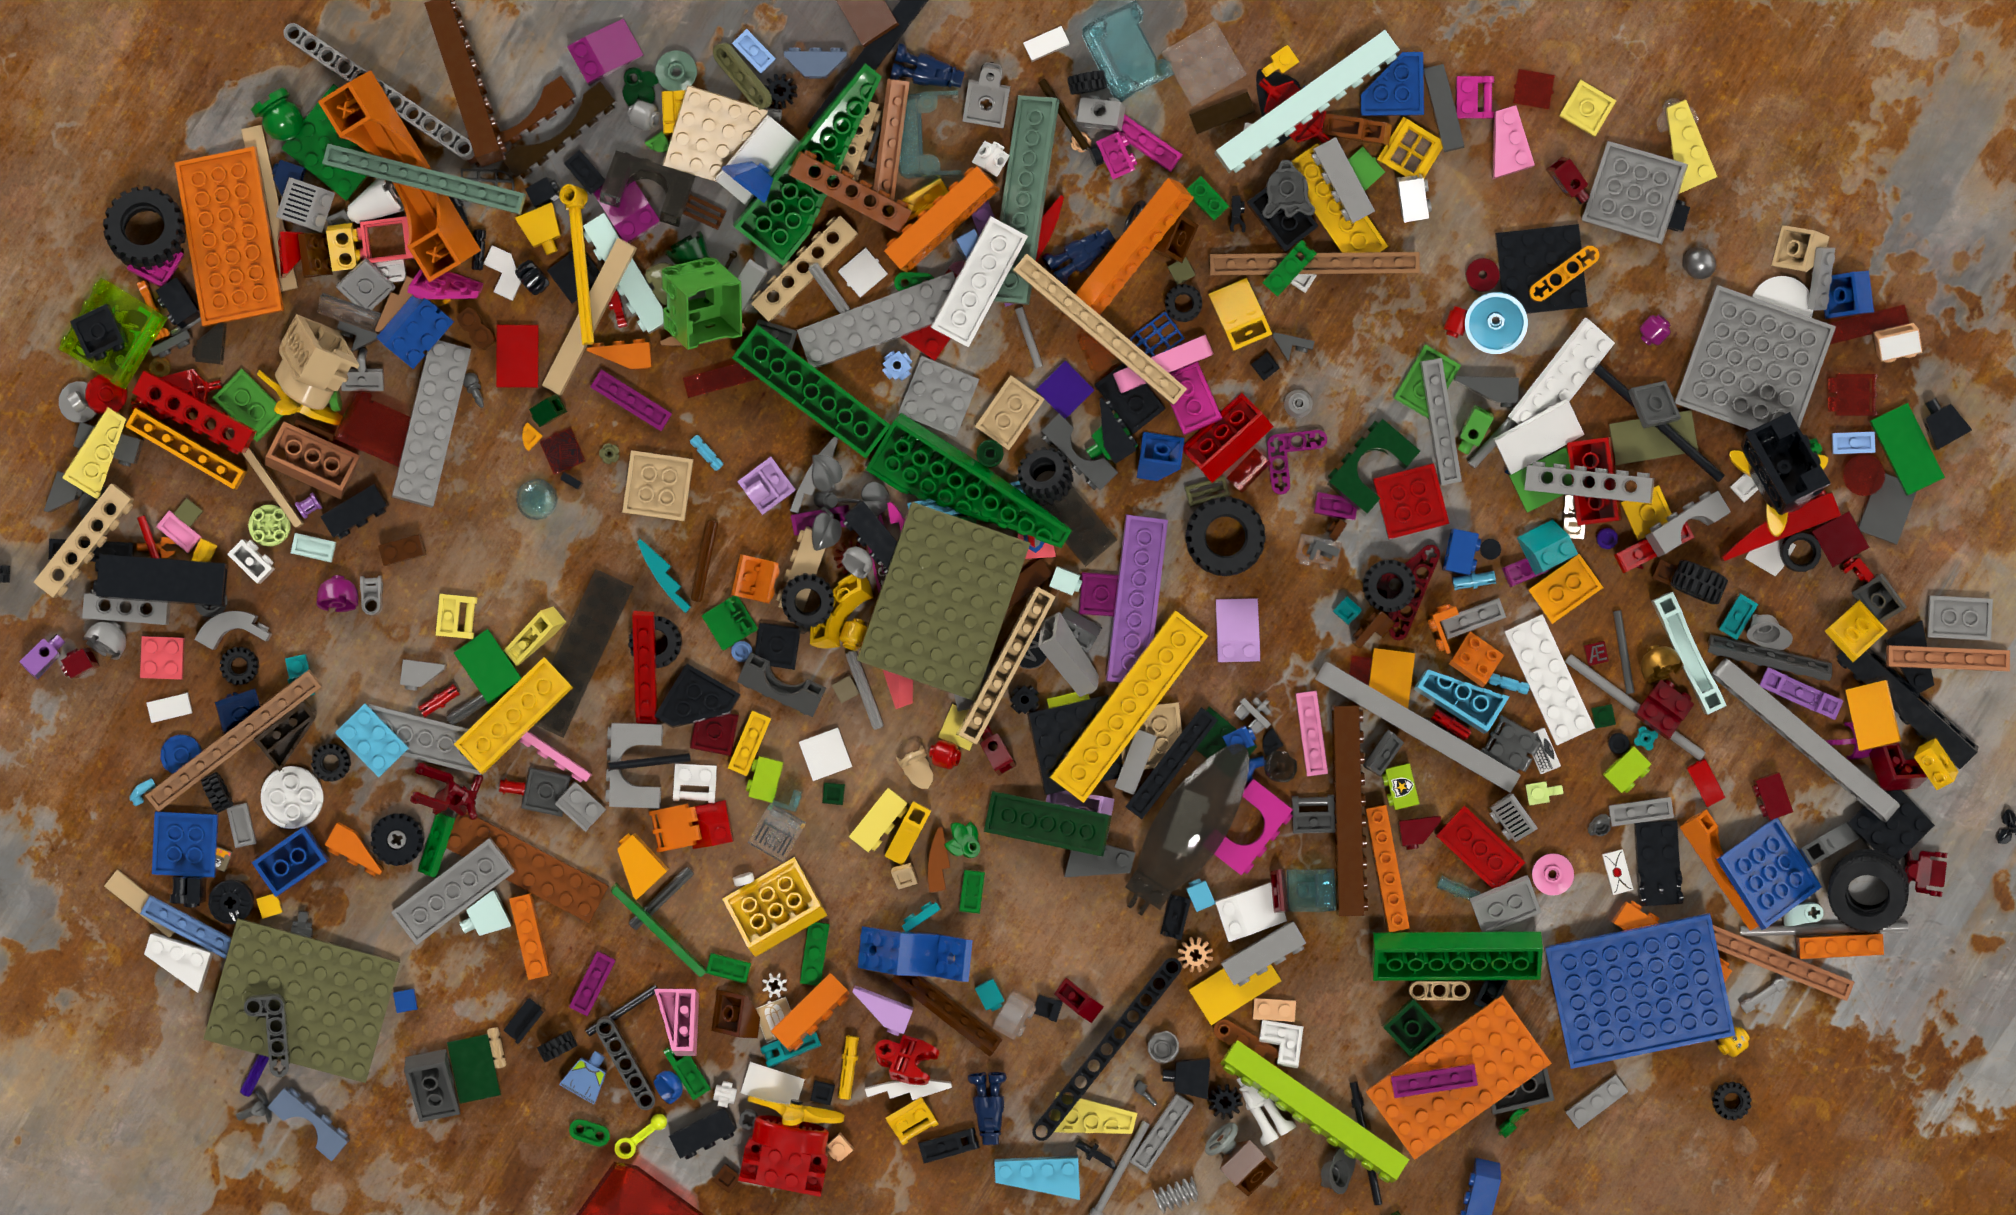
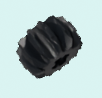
M774 74L776 81L773 82L770 78H767L770 86H764L771 94V104L775 101L774 108L778 109L779 103H782L783 109H786V101L791 105L794 104L790 96L797 98L798 95L791 91L798 89L797 85L789 86L793 83V78H789L785 82L786 74L782 75L781 80H779L777 74ZM781 86L782 89H786V92H783V96L775 94L774 91H777V87Z
M532 260L521 263L515 270L517 278L533 295L542 293L550 284L548 278Z
M1225 1084V1090H1222V1087L1217 1085L1219 1092L1210 1091L1215 1098L1208 1097L1207 1101L1214 1102L1208 1108L1209 1110L1217 1108L1213 1113L1215 1117L1222 1112L1221 1119H1225V1113H1228L1230 1119H1232V1110L1237 1114L1240 1113V1110L1235 1106H1243V1102L1236 1101L1242 1095L1241 1093L1234 1095L1237 1091L1236 1087L1229 1091V1084ZM1225 1096L1231 1101L1230 1104L1227 1103V1107H1223L1222 1103L1219 1102Z

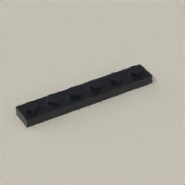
M1201 707L1125 807L1140 819H1143L1218 719Z

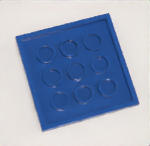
M1778 818L1770 820L1716 859L1761 930L1769 927L1822 888Z

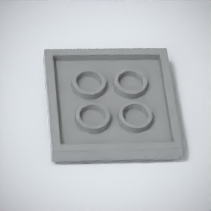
M921 356L898 414L902 413L914 421L957 437L980 379Z

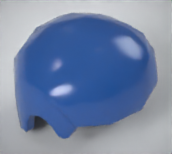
M663 1071L656 1076L654 1080L655 1088L665 1102L672 1104L681 1097L683 1085L679 1076L671 1071Z

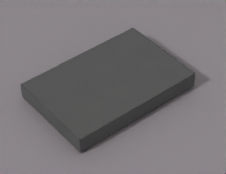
M1879 471L1858 526L1861 532L1897 545L1916 492L1906 496L1898 478Z

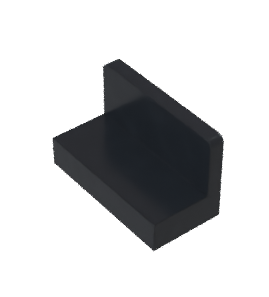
M529 997L503 1031L516 1040L515 1043L519 1044L546 1010Z

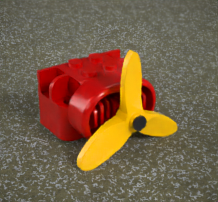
M748 1096V1102L775 1110L782 1117L761 1115L755 1118L752 1135L748 1138L745 1146L738 1181L821 1197L829 1159V1153L826 1149L829 1131L813 1123H842L845 1115L829 1109L803 1106V1101L791 1099L790 1104H782Z

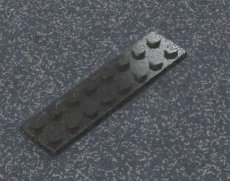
M595 569L552 662V665L573 688L535 724L536 726L562 738L565 737L634 586Z

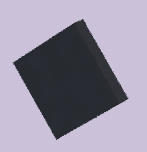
M759 623L755 655L770 661V666L795 670L801 628Z

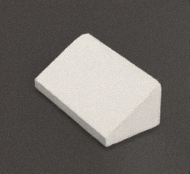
M1062 26L1023 43L1031 62L1070 45Z

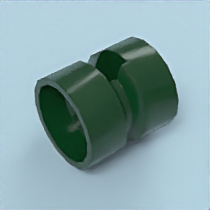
M986 440L979 445L977 459L983 466L988 468L996 467L1003 460V448L997 441Z

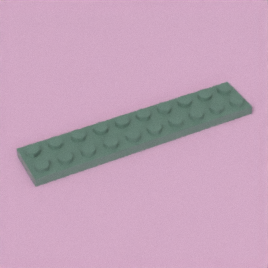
M1018 95L1000 221L1028 237L993 302L1029 305L1032 286L1016 274L1013 269L1025 254H1028L1036 261L1060 101L1057 98Z

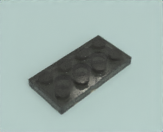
M1072 486L1071 490H1067L1069 494L1066 497L1064 495L1061 497V501L1055 500L1054 504L1051 505L1049 502H1046L1045 505H1041L1040 502L1037 504L1072 530L1065 543L1086 567L1115 543L1117 539Z

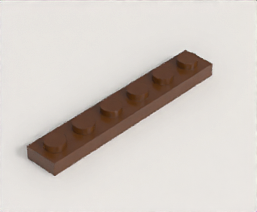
M894 975L891 979L989 1057L1002 1042L1000 1037L921 976Z

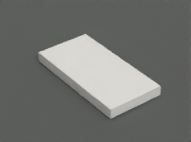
M767 115L726 165L752 161L758 166L762 163L770 170L768 174L771 176L799 143V140ZM723 170L715 178L719 184L746 206L753 199L754 195Z
M1565 399L1493 438L1509 473L1512 475L1527 465L1532 464L1533 461L1536 462L1567 445L1568 442L1580 438L1584 433L1570 402Z

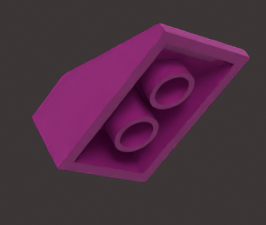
M624 19L595 31L567 46L589 86L644 56Z
M628 170L594 193L621 238L629 244L662 223Z

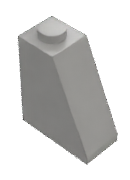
M749 259L737 278L741 281L742 313L769 275L767 270Z

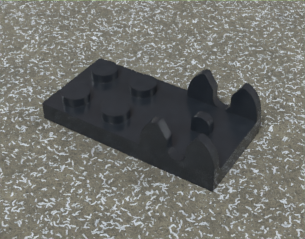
M1677 820L1635 823L1639 905L1683 904L1684 898L1681 891L1683 879L1680 871Z

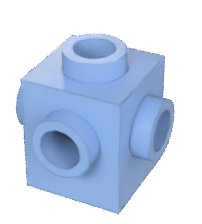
M893 350L884 357L885 362L883 365L885 368L882 371L889 380L893 377L895 381L898 379L903 381L911 374L910 370L912 367L910 364L912 360L906 352L901 354L900 351L895 353ZM898 361L901 363L900 369H894V362Z

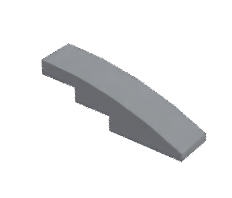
M834 437L819 455L833 458L839 438ZM813 464L807 471L796 493L790 510L792 512H800L805 494L811 496L814 494L815 486L812 481Z

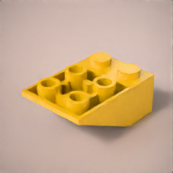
M1247 278L1208 294L1232 351L1272 335Z

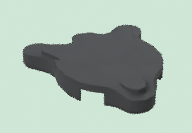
M1290 160L1281 161L1278 169L1270 176L1267 182L1268 203L1262 211L1263 217L1270 219L1280 209L1284 210L1287 218H1291L1298 212L1307 216L1313 215L1315 207L1308 199V183L1305 176L1293 166Z

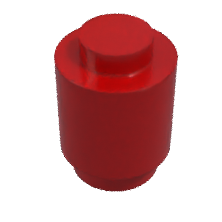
M1454 306L1453 310H1450L1443 328L1447 331L1446 335L1456 339L1458 336H1463L1467 310Z

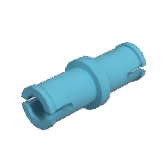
M1494 570L1478 574L1472 572L1471 575L1452 577L1454 590L1470 587L1477 589L1478 586L1496 584Z

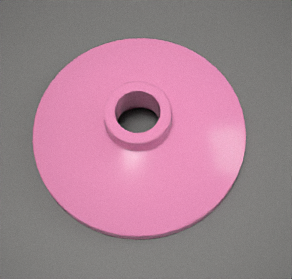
M1547 854L1539 858L1532 870V879L1535 886L1544 894L1559 895L1567 891L1572 885L1574 870L1569 860L1564 856ZM1554 870L1556 876L1550 878L1548 875L1549 871Z

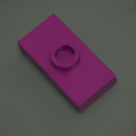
M1527 558L1502 568L1509 587L1548 572L1546 570L1535 575Z

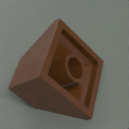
M717 990L711 1031L740 1038H758L760 1016L749 997Z

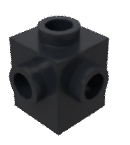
M1018 685L1010 693L1012 696L1010 699L1012 702L1011 707L1018 714L1021 712L1024 714L1034 712L1039 706L1037 703L1039 692L1031 685L1028 688L1025 685L1022 688ZM1022 696H1027L1029 698V702L1027 704H1023L1021 702Z

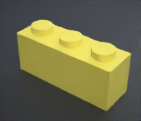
M888 787L849 837L867 852L871 849L875 851L882 843L880 837L884 833L888 835L895 825L892 822L898 816L901 819L908 808L905 806L908 802Z

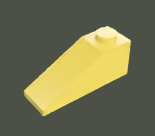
M554 606L541 610L503 651L518 666L552 638L566 621Z

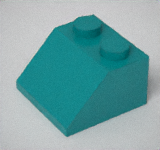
M1553 519L1517 537L1535 575L1578 554L1570 536Z

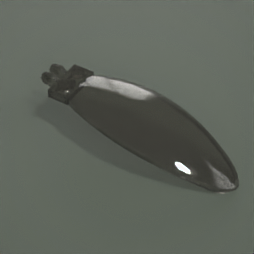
M1233 744L1214 753L1193 770L1163 804L1145 838L1138 861V868L1125 886L1135 893L1127 907L1131 909L1138 897H1141L1145 902L1139 908L1138 914L1142 916L1149 904L1160 910L1171 893L1196 875L1217 851L1233 823L1245 790L1249 773V753L1244 745Z

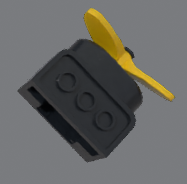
M1790 412L1746 432L1741 443L1742 451L1733 450L1729 453L1731 462L1753 479L1767 503V524L1769 531L1775 537H1778L1784 531L1788 512L1799 510L1806 503L1810 502V499L1821 494L1824 487L1831 484L1823 471L1828 463V458L1825 455L1813 453L1808 437L1802 434Z

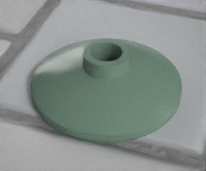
M674 50L660 57L656 64L655 74L659 84L668 91L686 90L687 85L692 86L696 80L697 66L689 54ZM676 68L681 71L678 76L673 75V70Z

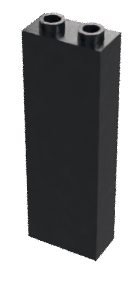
M100 554L99 559H96L95 571L98 572V578L94 580L93 592L99 598L225 607L228 565L225 563Z

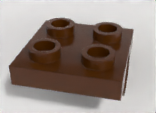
M323 233L298 234L304 278L333 275L327 235Z
M1373 611L1366 619L1368 624L1365 628L1361 627L1353 634L1354 640L1352 643L1357 648H1362L1374 632L1384 638L1395 623L1384 612L1378 611L1376 613Z

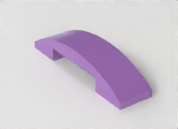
M1767 667L1760 682L1762 688L1834 720L1843 703L1841 699L1819 691Z

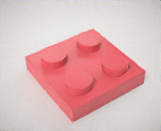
M142 636L140 678L183 680L185 638Z

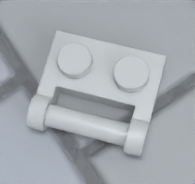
M675 763L673 801H680L681 799L715 803L717 766ZM681 785L709 786V793L680 791Z

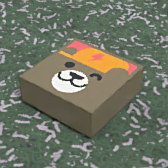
M217 846L216 869L226 872L233 852Z

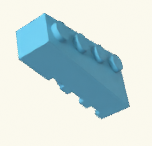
M1426 670L1414 687L1415 691L1483 734L1489 731L1509 699V696L1501 695L1431 670Z
M1078 1156L995 1159V1183L1080 1200Z

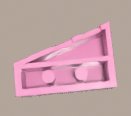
M1517 106L1496 111L1494 113L1492 180L1532 168L1535 165Z
M654 989L673 1053L676 1056H697L699 993L696 989Z

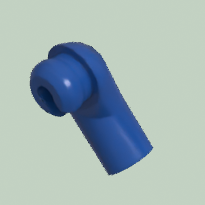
M1263 756L1244 762L1240 769V777L1243 782H1250L1252 780L1255 768L1266 766Z

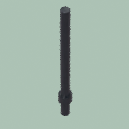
M1358 1081L1350 1082L1353 1098L1351 1099L1352 1108H1355L1357 1123L1367 1130L1363 1110L1365 1105L1363 1097L1360 1095ZM1367 1170L1374 1205H1381L1382 1199L1376 1172Z

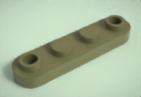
M721 43L716 45L713 49V56L719 66L753 106L758 107V110L768 108L771 105L772 97L767 88L730 44Z

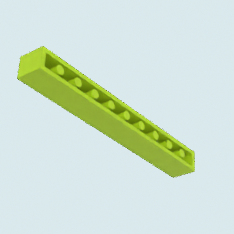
M1237 1040L1232 1044L1220 1064L1224 1066L1223 1069L1227 1073L1237 1075L1241 1078L1240 1081L1244 1085L1254 1087L1258 1090L1260 1096L1265 1099L1270 1098L1275 1102L1276 1107L1293 1114L1292 1117L1296 1121L1309 1125V1129L1317 1135L1322 1134L1327 1138L1326 1141L1335 1147L1339 1146L1344 1150L1345 1155L1352 1159H1358L1365 1169L1378 1173V1177L1384 1182L1392 1183L1396 1181L1410 1160Z

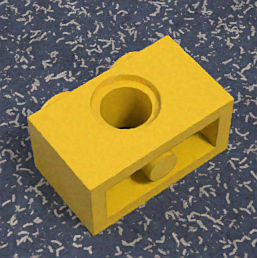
M1936 738L1919 746L1914 755V758L1936 790L1955 781L1959 771Z

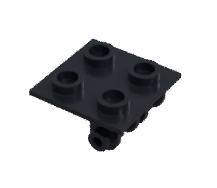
M571 250L566 257L547 271L571 304H573L578 298L573 250ZM586 254L590 291L600 271Z

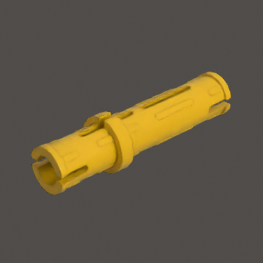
M846 1035L838 1095L840 1099H851L854 1069L858 1060L857 1046L859 1037Z

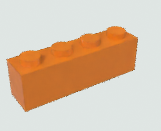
M532 893L509 898L528 980L550 975L551 972Z
M1857 933L1796 937V955L1799 959L1884 955L1883 934Z
M830 973L771 1030V1033L789 1052L793 1049L797 1050L804 1043L803 1039L807 1035L811 1036L819 1028L817 1025L822 1020L827 1021L833 1015V1010L838 1005L842 1006L849 999L847 997L850 994L849 991Z

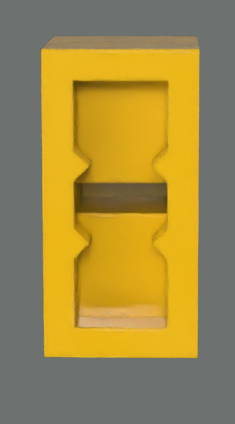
M353 223L327 226L326 235L332 271L354 269L362 261L360 249L356 248V242L358 241L357 229H353ZM339 233H345L348 236V239L342 241L338 238L337 235ZM348 253L352 259L345 261L341 258V254Z

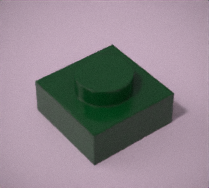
M1612 704L1591 708L1595 729L1616 725Z

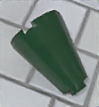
M701 231L696 232L697 236L694 238L689 235L670 246L672 251L665 250L666 255L675 265L710 257Z

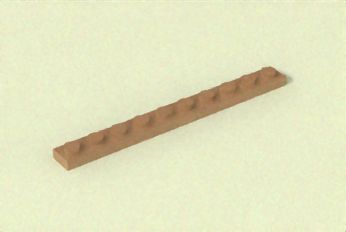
M1420 252L1317 253L1299 274L1420 273ZM1289 253L1210 254V275H1270ZM1302 253L1296 255L1301 261L1305 258Z
M308 669L153 788L145 797L159 812L321 688L322 684Z

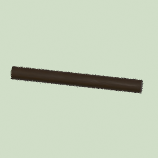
M1045 79L1038 83L1047 97L1057 98ZM1059 101V116L1081 149L1086 151L1090 148L1089 144Z

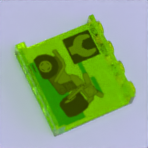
M100 278L93 286V292L90 297L84 301L78 317L100 306L110 304L117 322L121 323L129 342L124 344L126 348L115 353L111 350L106 353V358L99 361L87 359L71 325L67 335L62 338L58 350L72 356L109 379L113 384L126 389L168 317L111 282Z

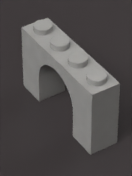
M612 723V727H608L607 739L611 740V748H607V760H610V762L621 761L626 750L635 745L662 746L663 724ZM606 770V781H610V790H606L605 800L609 802V807L661 808V787L636 786L624 778L621 770Z

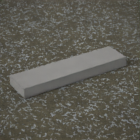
M1176 1093L1131 1158L1130 1163L1147 1174L1194 1104Z

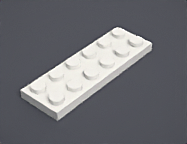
M990 216L931 328L969 347L1028 236Z
M1584 318L1508 417L1519 425L1565 399L1570 401L1615 342L1589 319Z
M1543 614L1504 631L1555 744L1559 745L1594 729L1595 727Z

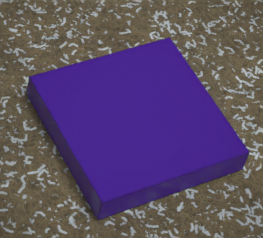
M1066 361L1036 389L1064 419L1095 391Z

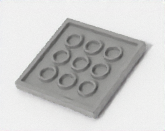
M1608 141L1582 221L1662 245L1688 164Z

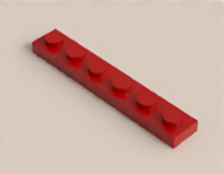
M633 611L636 723L657 724L658 719L655 718L657 713L654 612Z

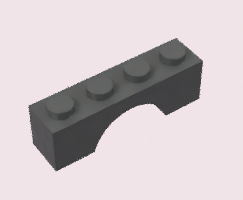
M1058 414L1041 431L1044 434L1042 439L1049 446L1054 444L1062 455L1073 463L1071 468L1079 476L1083 473L1088 478L1086 483L1093 490L1096 488L1101 490L1118 472L1104 458L1095 461L1080 458L1074 452L1071 445V434L1074 428Z
M750 653L737 681L746 688H751L766 697L777 700L781 704L792 707L802 714L811 717L814 716L826 690V687L808 679L799 685L782 683L773 675L770 661L753 653Z

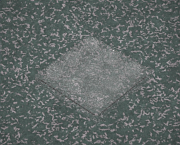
M1216 21L1161 52L1192 107L1247 75Z

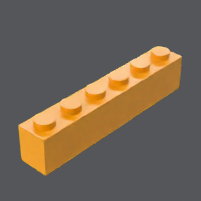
M138 408L134 409L125 427L232 489L237 490L247 474V471Z

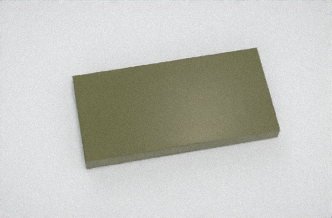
M1692 410L1679 412L1681 419L1667 424L1698 450ZM1640 419L1608 424L1615 465L1685 454L1655 426L1643 429Z

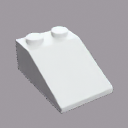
M1271 882L1215 900L1228 942L1287 921L1284 912L1274 913Z

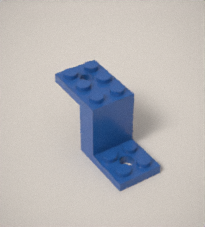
M862 926L858 968L893 975L940 977L969 982L973 940L936 933L898 932Z

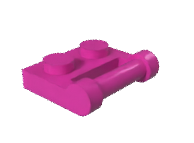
M1494 76L1456 77V113L1458 119H1494V112H1492V83H1494ZM1478 84H1484V112H1478Z

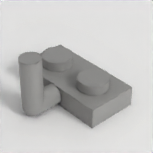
M365 348L359 350L357 358L359 367L358 369H349L347 373L348 380L341 385L342 391H384L383 369H366L365 361L368 351Z

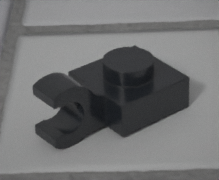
M1241 196L1231 197L1230 232H1234V225L1236 224L1241 225L1243 233L1246 230L1245 223L1240 219V214L1244 213L1245 201H1241Z

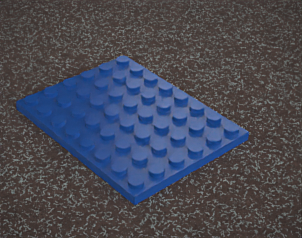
M1710 913L1545 947L1571 1069L1735 1036Z

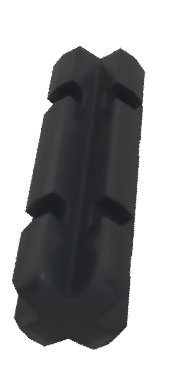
M475 229L474 238H476L475 241L481 251L472 256L474 261H472L471 268L473 270H483L484 262L482 259H484L486 231Z

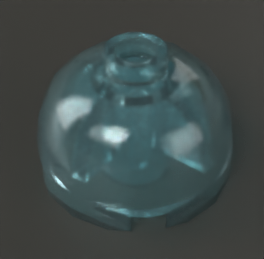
M528 480L521 485L517 492V507L522 515L529 519H546L554 513L557 507V491L552 484L545 480Z

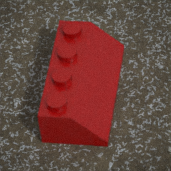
M1243 393L1238 395L1220 412L1222 420L1203 427L1183 446V453L1211 483L1274 427Z
M1611 437L1567 443L1570 469L1574 470V466L1587 467V471L1595 472V468L1608 469L1610 474H1616ZM1571 475L1572 484H1573V483H1574V477ZM1592 476L1586 477L1584 481L1585 486L1592 488L1595 485V479ZM1609 478L1606 480L1605 486L1608 490H1613L1616 487V482L1614 479ZM1574 495L1578 526L1622 520L1619 500Z

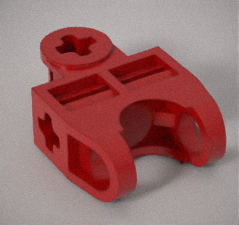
M907 1035L902 1036L900 1044L890 1040H881L875 1046L877 1062L882 1067L890 1068V1079L912 1085H927L929 1083L930 1076L922 1072L917 1065L924 1060H936L940 1054L939 1050L931 1044Z

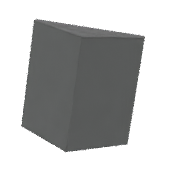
M1882 573L1876 574L1874 579L1870 582H1865L1852 592L1856 600H1860L1880 623L1907 608Z

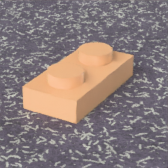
M1254 998L1253 1019L1295 1022L1296 1000Z

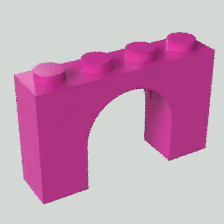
M1253 778L1240 795L1254 805L1263 816L1264 828L1260 837L1250 844L1242 845L1232 842L1216 828H1213L1201 843L1240 875L1249 873L1254 866L1252 861L1256 856L1260 858L1267 850V847H1265L1269 840L1273 842L1280 833L1278 828L1282 823L1286 825L1293 817L1291 814L1293 809Z

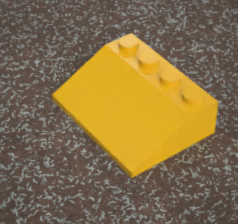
M795 857L723 898L748 949L755 957L827 916L825 909Z

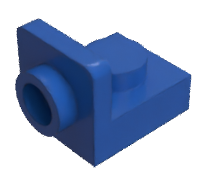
M1246 726L1222 736L1231 755L1254 746L1253 740H1256L1252 729H1247Z

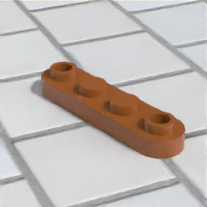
M1221 1019L1215 1023L1213 1031L1215 1036L1221 1041L1232 1046L1238 1040L1280 1070L1284 1071L1287 1068L1286 1066L1275 1065L1274 1063L1275 1059L1278 1058L1279 1049L1269 1043L1259 1042L1257 1036L1227 1019ZM1226 1026L1228 1032L1222 1034L1220 1032L1221 1027Z

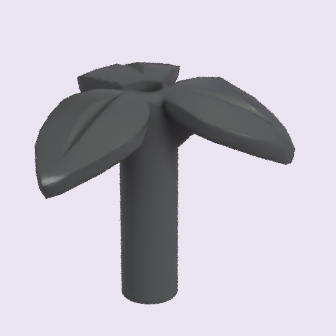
M256 1090L255 1092L260 1102L258 1101L249 1109L238 1112L236 1117L241 1121L251 1116L266 1115L268 1124H271L272 1111L267 1108L268 1100L263 1093Z

